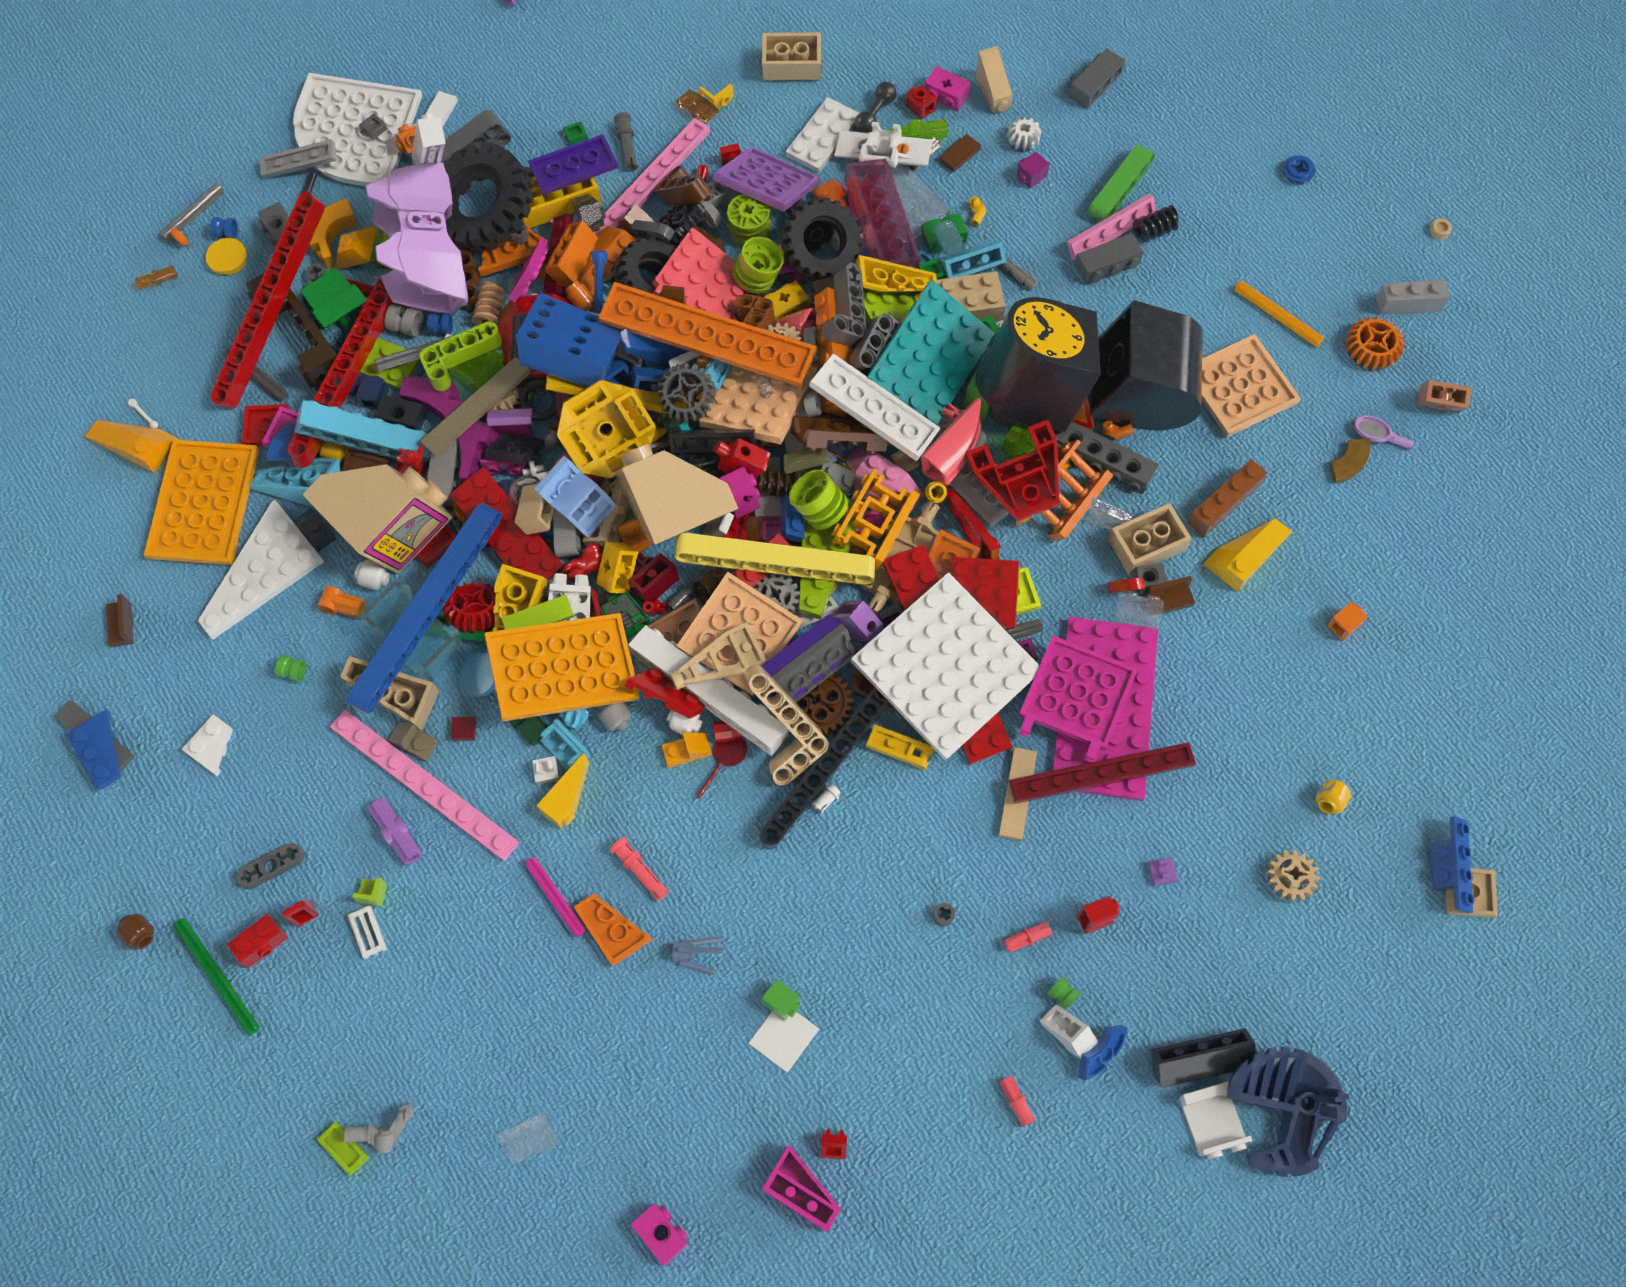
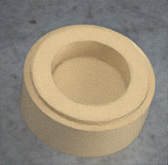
M1436 219L1431 224L1429 232L1435 239L1443 240L1450 235L1452 225L1445 219Z

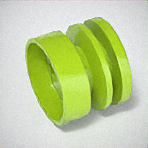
M745 194L738 195L732 199L727 209L731 241L736 246L742 248L745 242L752 237L769 239L771 234L769 205Z
M752 237L747 240L733 266L735 282L742 289L750 293L758 294L768 291L784 263V255L781 248L772 240L764 237Z
M813 470L801 476L793 484L789 493V500L792 506L815 529L831 527L842 518L848 508L846 495L823 470Z

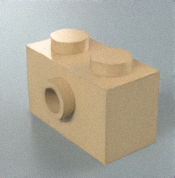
M538 484L524 486L519 500L515 523L526 535L550 529L554 508L534 490Z

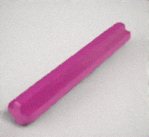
M535 857L528 860L525 866L576 938L583 935L586 929Z

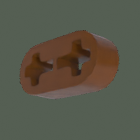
M750 516L746 524V540L762 542L763 519Z

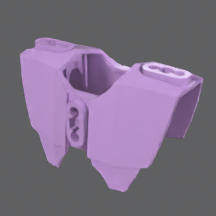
M428 163L394 169L390 171L389 177L366 185L367 198L375 201L372 224L382 229L390 238L384 243L377 245L375 251L376 261L393 269L391 272L380 277L392 302L429 312L451 315L457 313L461 306L467 305L468 294L461 252L450 239L446 229L445 220L452 215L453 203L449 177L445 171L444 164Z

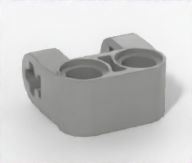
M715 180L707 183L711 193L704 201H701L705 207L704 216L701 219L711 229L722 223L721 214L716 207L723 204L728 209L732 199L739 195L734 189Z

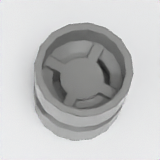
M392 303L385 315V327L388 330L402 331L403 334L416 337L423 326V312L413 308L407 309L405 306Z

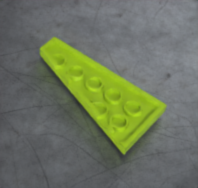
M848 502V507L851 508L854 503ZM852 515L842 533L843 536H846L849 530L855 533L858 532L859 528L852 525L856 518ZM841 518L837 523L842 525L844 519ZM804 519L805 539L802 541L803 548L849 553L853 543L848 541L844 549L838 543L836 545L831 544L835 537L831 534L837 523L825 529H815ZM801 577L800 613L821 620L837 581Z

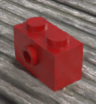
M266 914L227 943V946L239 963L250 968L259 960L268 956L289 937L278 922Z

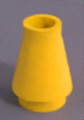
M939 481L931 482L924 490L925 498L933 503L942 502L947 494L945 485Z

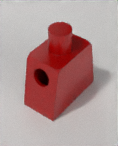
M737 439L729 445L719 440L713 449V452L720 455L717 466L726 475L744 466L747 473H752L754 478L766 471L770 457L768 451L742 439Z

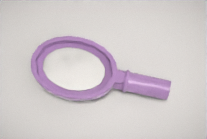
M1360 416L1354 423L1355 431L1363 438L1370 439V441H1390L1410 450L1413 447L1414 441L1392 433L1391 427L1377 417Z

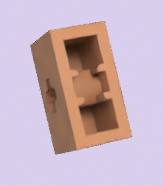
M1428 380L1420 384L1417 405L1461 412L1469 407L1472 387Z

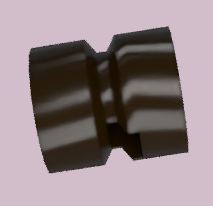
M716 567L709 571L708 574L702 575L693 581V590L703 604H706L726 573L729 572L726 568Z

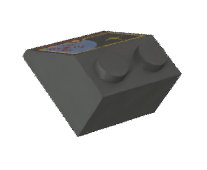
M827 449L828 463L806 469L805 474L813 470L825 471L846 496L853 495L856 473L846 458Z

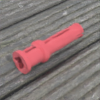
M622 837L612 845L609 851L612 854L615 853L623 862L622 866L630 869L654 898L660 901L667 895L669 890L662 885L659 879L641 860V854L638 851L635 852L627 843L628 839Z

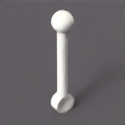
M135 399L128 401L129 406L135 408L147 420L150 428L156 429L158 427V423L151 420L138 406Z

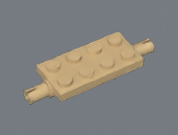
M929 501L921 516L917 518L907 517L885 558L924 544L929 555L939 531L932 527L931 522L940 507L934 504L932 508L933 502ZM882 563L878 570H875L874 582L871 583V586L863 585V589L875 594L868 606L872 611H875L874 614L876 616H879L878 611H881L886 601L893 604L898 602L900 605Z

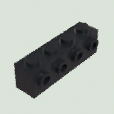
M1243 1028L1151 1049L1153 1074L1160 1087L1165 1088L1235 1072L1244 1060L1247 1059V1065L1250 1064L1252 1055L1256 1053L1255 1041L1247 1029Z

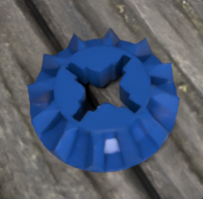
M1301 155L1288 158L1283 165V173L1286 174V179H1292L1293 184L1295 182H1300L1301 184L1305 181L1310 182L1316 172L1314 163L1309 158ZM1299 166H1302L1301 172L1298 174L1296 170Z

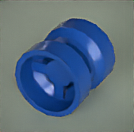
M221 217L212 218L210 229L213 237L222 238L226 236L233 239L237 237L238 224L235 218H227L226 220H223Z
M429 313L427 318L428 333L437 334L442 332L444 335H451L453 330L452 315L443 314L438 316L436 313Z

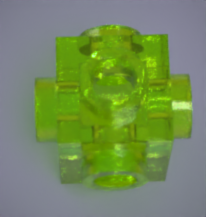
M1013 425L1002 446V452L1008 454L1012 459L1035 450L1028 430L1021 429L1016 425Z

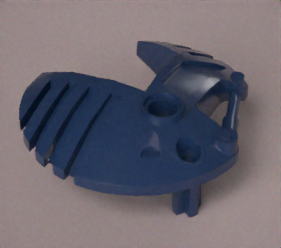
M1277 1047L1268 1048L1265 1055H1263V1051L1256 1052L1252 1055L1248 1065V1060H1244L1232 1074L1226 1097L1229 1099L1285 1110L1277 1145L1246 1155L1248 1162L1252 1166L1272 1175V1170H1275L1276 1174L1281 1177H1288L1286 1172H1290L1294 1177L1302 1176L1319 1168L1320 1163L1318 1159L1328 1141L1332 1139L1339 1124L1347 1120L1346 1099H1349L1348 1093L1343 1092L1337 1077L1324 1062L1316 1056L1297 1048L1290 1052V1047H1281L1279 1052H1276ZM1306 1096L1308 1099V1104L1306 1108L1303 1109L1301 1106V1101L1303 1097ZM1320 1119L1328 1120L1330 1123L1323 1133V1138L1316 1151L1312 1155L1318 1121Z

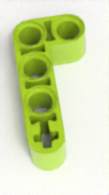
M485 322L424 348L419 356L434 389L445 391L451 386V379L447 369L498 348L501 345L502 339L497 325L493 322Z

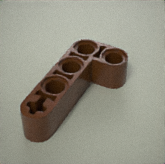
M679 165L658 184L655 192L670 207L682 203L701 202L709 196L711 189L699 174L688 175L684 168Z

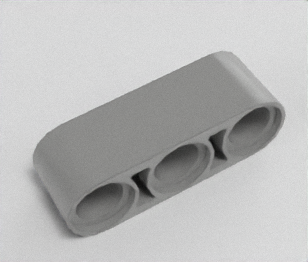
M554 509L553 528L556 556L561 558L580 555V531Z

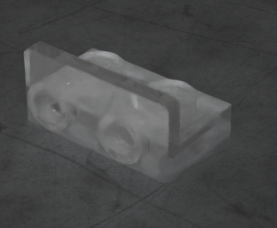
M1132 591L1119 593L1114 623L1129 624L1159 631L1164 610V602L1160 601L1159 597L1148 595L1147 598L1140 597L1138 593Z

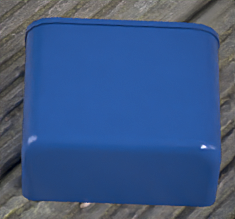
M540 292L516 335L519 361L524 367H529L587 388L600 379L605 380L616 356L621 341L620 332L623 330L600 323L599 316ZM533 324H540L541 328L535 327ZM527 335H534L536 336V339L530 338Z

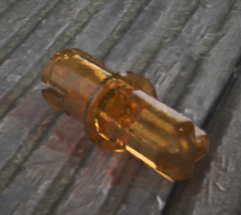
M173 265L156 271L153 269L151 273L136 277L135 284L138 289L155 284L161 285L162 282L178 278V274Z

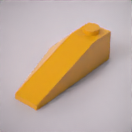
M97 420L85 435L87 439L154 474L168 457L172 441L179 440L177 437L161 429Z

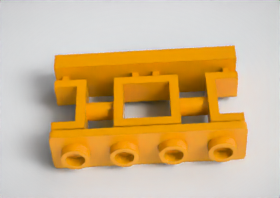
M874 468L871 474L866 473L860 483L863 486L861 491L857 489L850 501L854 504L851 508L848 507L842 516V519H844L842 525L837 523L831 535L835 537L831 544L836 545L838 543L844 549L847 542L850 541L866 550V555L875 559V570L877 571L920 494L914 490L909 493L905 487H903L899 495L880 485L884 475L880 474L879 476L876 474L878 470ZM870 483H875L871 491L880 496L879 500L868 496L865 502H862L861 499ZM901 500H904L905 502L898 515L893 520L892 516L895 510L886 506L887 502L889 501L898 506ZM867 507L886 517L881 528L861 518ZM852 515L856 518L852 525L862 531L860 534L849 530L846 536H843L842 533ZM883 533L886 534L877 553L874 554L873 551L876 544L867 540L868 536L871 535L879 540Z

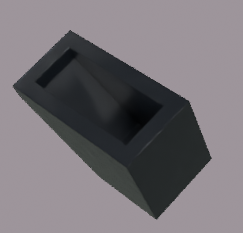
M312 508L293 520L319 552L336 540L330 527Z

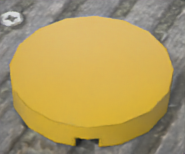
M224 238L214 242L205 254L208 266L217 275H234L241 271L247 263L246 259L248 256L244 245L233 238Z

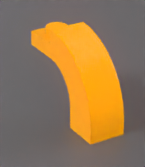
M348 198L335 202L324 209V213L310 242L315 256H319L321 263L325 262L328 270L334 269L336 266L331 252V243L335 236L344 230L357 227Z

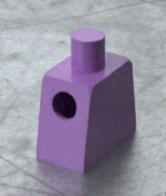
M863 600L844 601L832 615L847 628L849 635L857 642H870L883 628V623Z

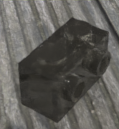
M590 193L570 199L576 222L583 220L593 232L605 226L603 220L606 218L605 211Z

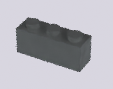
M1107 48L1101 54H1097L1090 66L1087 65L1081 75L1071 81L1069 98L1084 108L1089 109L1123 73L1125 59Z
M1133 233L1078 253L1075 267L1085 285L1091 282L1096 283L1104 277L1114 276L1125 269L1137 267L1141 263L1143 250Z

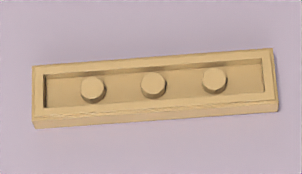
M1014 748L1009 780L1034 774L1037 757L1036 751ZM1008 780L999 837L1022 841L1029 801L1014 804Z

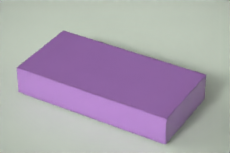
M532 408L489 410L487 423L489 426L531 424Z

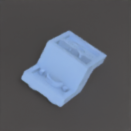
M565 456L560 459L534 489L587 538L616 506L594 481L579 471Z

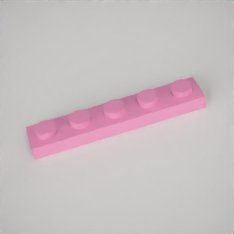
M1149 194L1067 241L1071 259L1076 261L1078 253L1112 241L1132 229L1133 220L1147 216L1149 213H1154L1156 211L1154 197Z

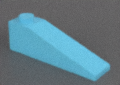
M317 458L305 468L294 466L284 469L283 466L259 470L249 487L252 490L314 507L302 494L320 475L340 472V462L338 459Z

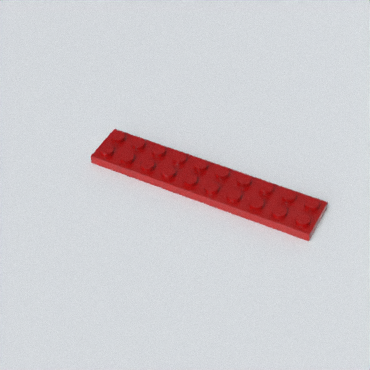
M924 544L887 557L883 561L884 568L903 612L939 581V577ZM997 713L966 741L962 748L969 764L972 765L1013 748V745Z

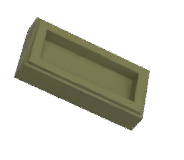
M818 448L817 451L804 449L783 455L786 474L828 463L827 448Z

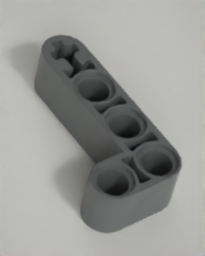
M485 110L445 140L446 144L440 163L446 159L451 165L454 164L451 155L460 150L466 156V146L475 144L480 148L481 143L492 141L494 144L505 146L510 142L511 135L501 120L491 110Z
M848 263L834 274L836 315L821 326V332L827 340L845 346L853 345L863 338L867 331L862 274L860 268L854 263Z

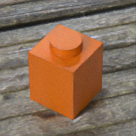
M1351 601L1333 616L1327 626L1344 641L1363 625L1368 616L1360 606L1355 605Z

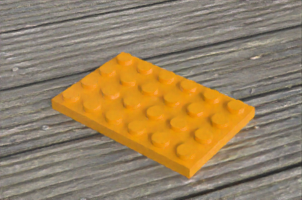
M173 440L144 552L145 558L233 565L250 493L249 486L253 480L259 454L258 446Z
M620 613L486 632L484 635L502 722L634 701L640 698L637 688L634 687L630 690L624 687L627 679L634 677L635 673Z

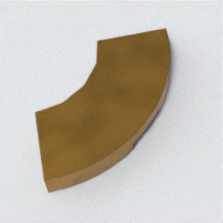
M1370 439L1348 440L1345 455L1330 463L1334 484L1347 481L1360 472L1369 458Z

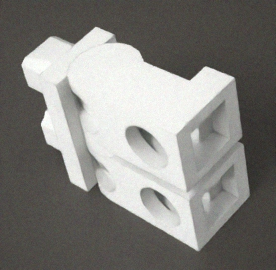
M555 573L553 582L550 584L548 601L567 595L574 617L569 620L590 618L591 586L588 583V576L576 575L575 585H566L567 575Z

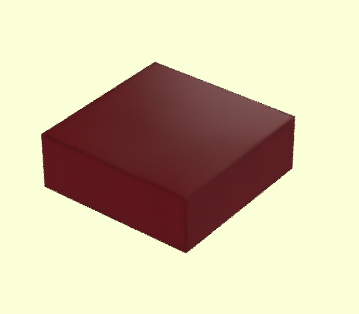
M452 717L451 740L475 741L476 717Z

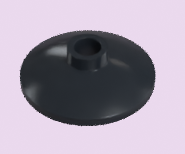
M682 453L677 456L701 470H705V466L719 460L717 453Z

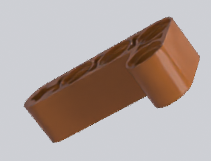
M742 294L735 299L737 317L742 323L766 330L769 329L768 325L774 324L775 315L771 299L750 294Z

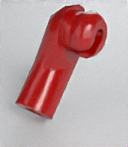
M660 600L647 601L643 604V609L648 616L654 617L657 613L664 614L667 604L660 602Z

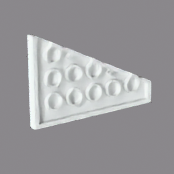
M276 500L272 501L198 620L212 639H215L324 563Z

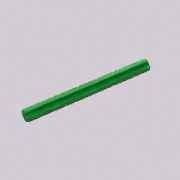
M184 918L176 921L173 927L246 1034L254 1035L260 1030L256 1020L188 921Z

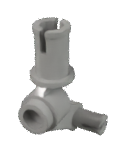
M404 1103L399 1108L398 1114L390 1128L378 1129L373 1124L362 1127L346 1126L344 1132L345 1143L368 1142V1144L376 1148L378 1153L391 1152L407 1121L413 1116L412 1104L408 1103L407 1105V1103Z

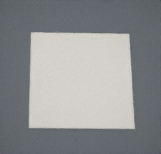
M771 1012L749 1044L788 1073L816 1035L819 1028L798 1012L793 1018L788 1016L785 1021Z

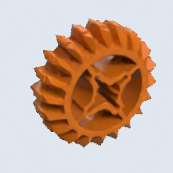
M1368 316L1365 320L1360 319L1357 323L1353 324L1349 330L1345 344L1348 346L1347 353H1352L1350 359H1357V365L1360 363L1364 364V369L1368 366H1371L1372 370H1375L1377 367L1382 370L1385 366L1389 368L1398 361L1403 353L1405 341L1402 340L1403 333H1398L1399 327H1393V322H1386V317L1379 320L1378 316L1373 319Z

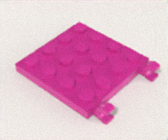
M1052 635L1019 713V717L1024 718L1019 735L1028 738L1033 723H1037L1089 744L1090 746L1084 761L1088 763L1094 762L1098 749L1104 751L1107 749L1138 669Z

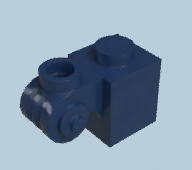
M359 373L348 395L356 396L361 407L376 410L382 395H387L389 389L383 378L376 375L367 376Z

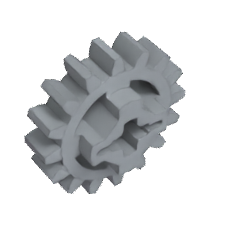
M772 573L770 579L765 576L763 583L759 581L756 584L758 589L754 588L762 594L766 589L767 592L764 596L790 613H796L794 606L798 607L800 605L799 600H797L800 598V592L796 591L798 586L797 584H792L791 577L784 580V575L776 578L775 574ZM772 593L780 599V603L775 597H772ZM791 596L789 603L785 605L786 600Z

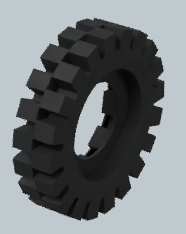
M481 143L480 148L473 144L466 146V156L460 150L451 155L454 164L451 165L446 159L442 162L449 177L453 203L452 215L445 220L450 239L460 251L470 252L471 250L474 254L484 253V246L489 251L498 248V237L504 243L512 238L508 231L510 227L517 232L520 230L524 223L518 216L528 218L531 208L526 203L533 202L534 193L530 190L533 188L532 179L528 176L529 173L509 150L506 151L503 146L497 144L493 147L490 143ZM486 179L493 181L497 188V197L492 207L486 213L477 217L463 215L459 210L460 194L463 196L471 187L470 183L474 180L477 182Z

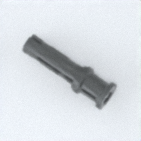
M623 112L614 116V123L618 129L616 132L617 137L621 140L625 169L630 172V166L632 171L638 169L632 141L634 130L630 125L631 115Z

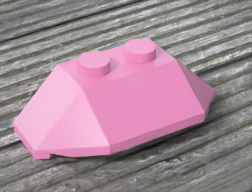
M854 449L848 456L847 461L856 473L853 493L857 489L861 491L863 486L860 483L866 473L871 474L875 468L878 470L876 474L879 476L880 474L884 475L880 485L899 495L903 487H905L909 493L914 490L920 494L911 512L924 497L923 492L907 472L880 454L868 453L865 449ZM870 483L862 498L864 501L868 496L879 500L880 496L871 491L875 483ZM901 500L898 506L888 501L886 506L895 510V512H899L905 501Z

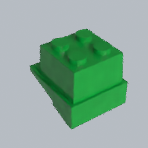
M336 268L324 271L319 279L306 283L301 290L306 308L314 317L318 329L323 331L336 321H339L345 330L350 329L352 324L345 315L367 301L355 284L351 286Z

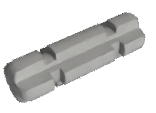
M1007 258V262L1003 263L1002 268L1007 272H1011L1010 274L1022 284L1025 283L1024 286L1029 290H1032L1037 285V279L1029 276L1030 274L1018 264L1015 265L1011 258Z

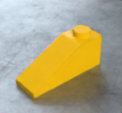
M582 754L537 804L540 813L560 829L564 825L570 824L575 817L574 813L577 811L589 767V761L585 754Z

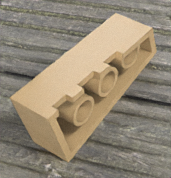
M349 656L340 677L353 688L369 662ZM399 672L378 704L405 722L414 724L422 732L439 690L432 682Z

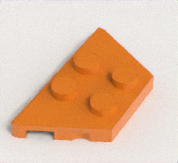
M526 226L529 239L523 244H515L511 239L504 243L498 237L499 247L492 251L486 248L482 254V266L478 268L480 276L524 264L541 236L535 234L532 229Z

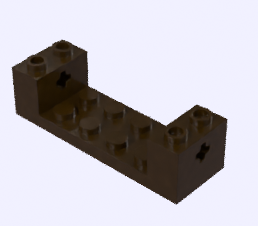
M264 273L246 283L250 290L247 294L251 301ZM290 288L278 315L288 311L290 316L296 320L295 322L300 330L306 334L305 336L311 346H314L297 356L301 364L297 367L304 376L303 378L310 388L314 387L318 392L337 354Z

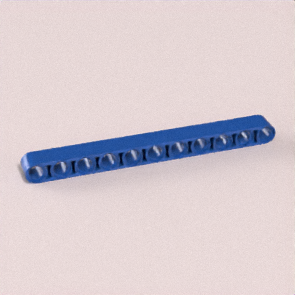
M484 503L477 505L350 690L347 697L348 704L367 714L375 709L446 604V601L450 598L502 519L500 511Z

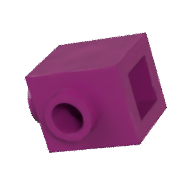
M1035 151L1018 163L1016 177L1022 184L1031 189L1048 176L1050 163Z

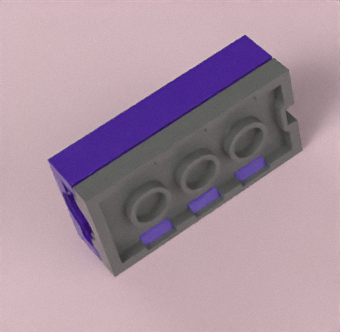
M829 614L807 632L801 634L790 645L784 647L770 660H767L761 667L796 703L848 663L856 654L853 645L849 642L851 639L847 628ZM771 692L769 694L772 697H774L777 692Z

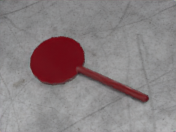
M742 738L733 741L715 742L713 754L719 763L697 794V799L702 797L722 765L736 766L745 759L747 745Z

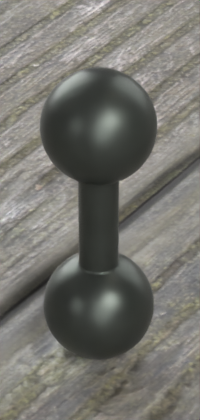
M882 82L876 87L875 97L877 100L869 111L859 113L855 119V127L858 132H872V122H877L875 116L882 105L891 104L896 99L897 90L892 83Z

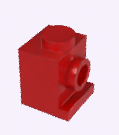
M922 85L918 88L912 87L909 89L906 96V106L920 120H923L936 110V95L932 96Z

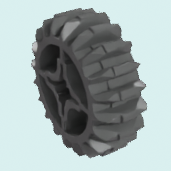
M685 363L684 369H682L677 364V371L674 372L671 368L668 369L671 374L669 377L665 374L662 375L665 383L658 382L659 387L663 388L657 391L658 396H662L658 399L659 404H664L662 410L664 412L668 411L670 418L675 416V420L678 422L683 417L685 423H688L690 416L694 421H697L696 415L700 414L702 418L705 417L703 410L711 411L708 403H715V400L710 397L716 395V391L711 389L715 386V383L710 381L712 377L710 374H705L706 370L704 368L698 370V366L693 364L690 369L689 364ZM685 377L696 378L702 384H688ZM679 381L678 388L670 394L673 385ZM685 386H686L687 389L689 390V392H688V395H689L688 398H689V400L684 396L685 390H686V389H685ZM703 392L701 400L695 405V398ZM684 401L688 409L677 408L672 402Z

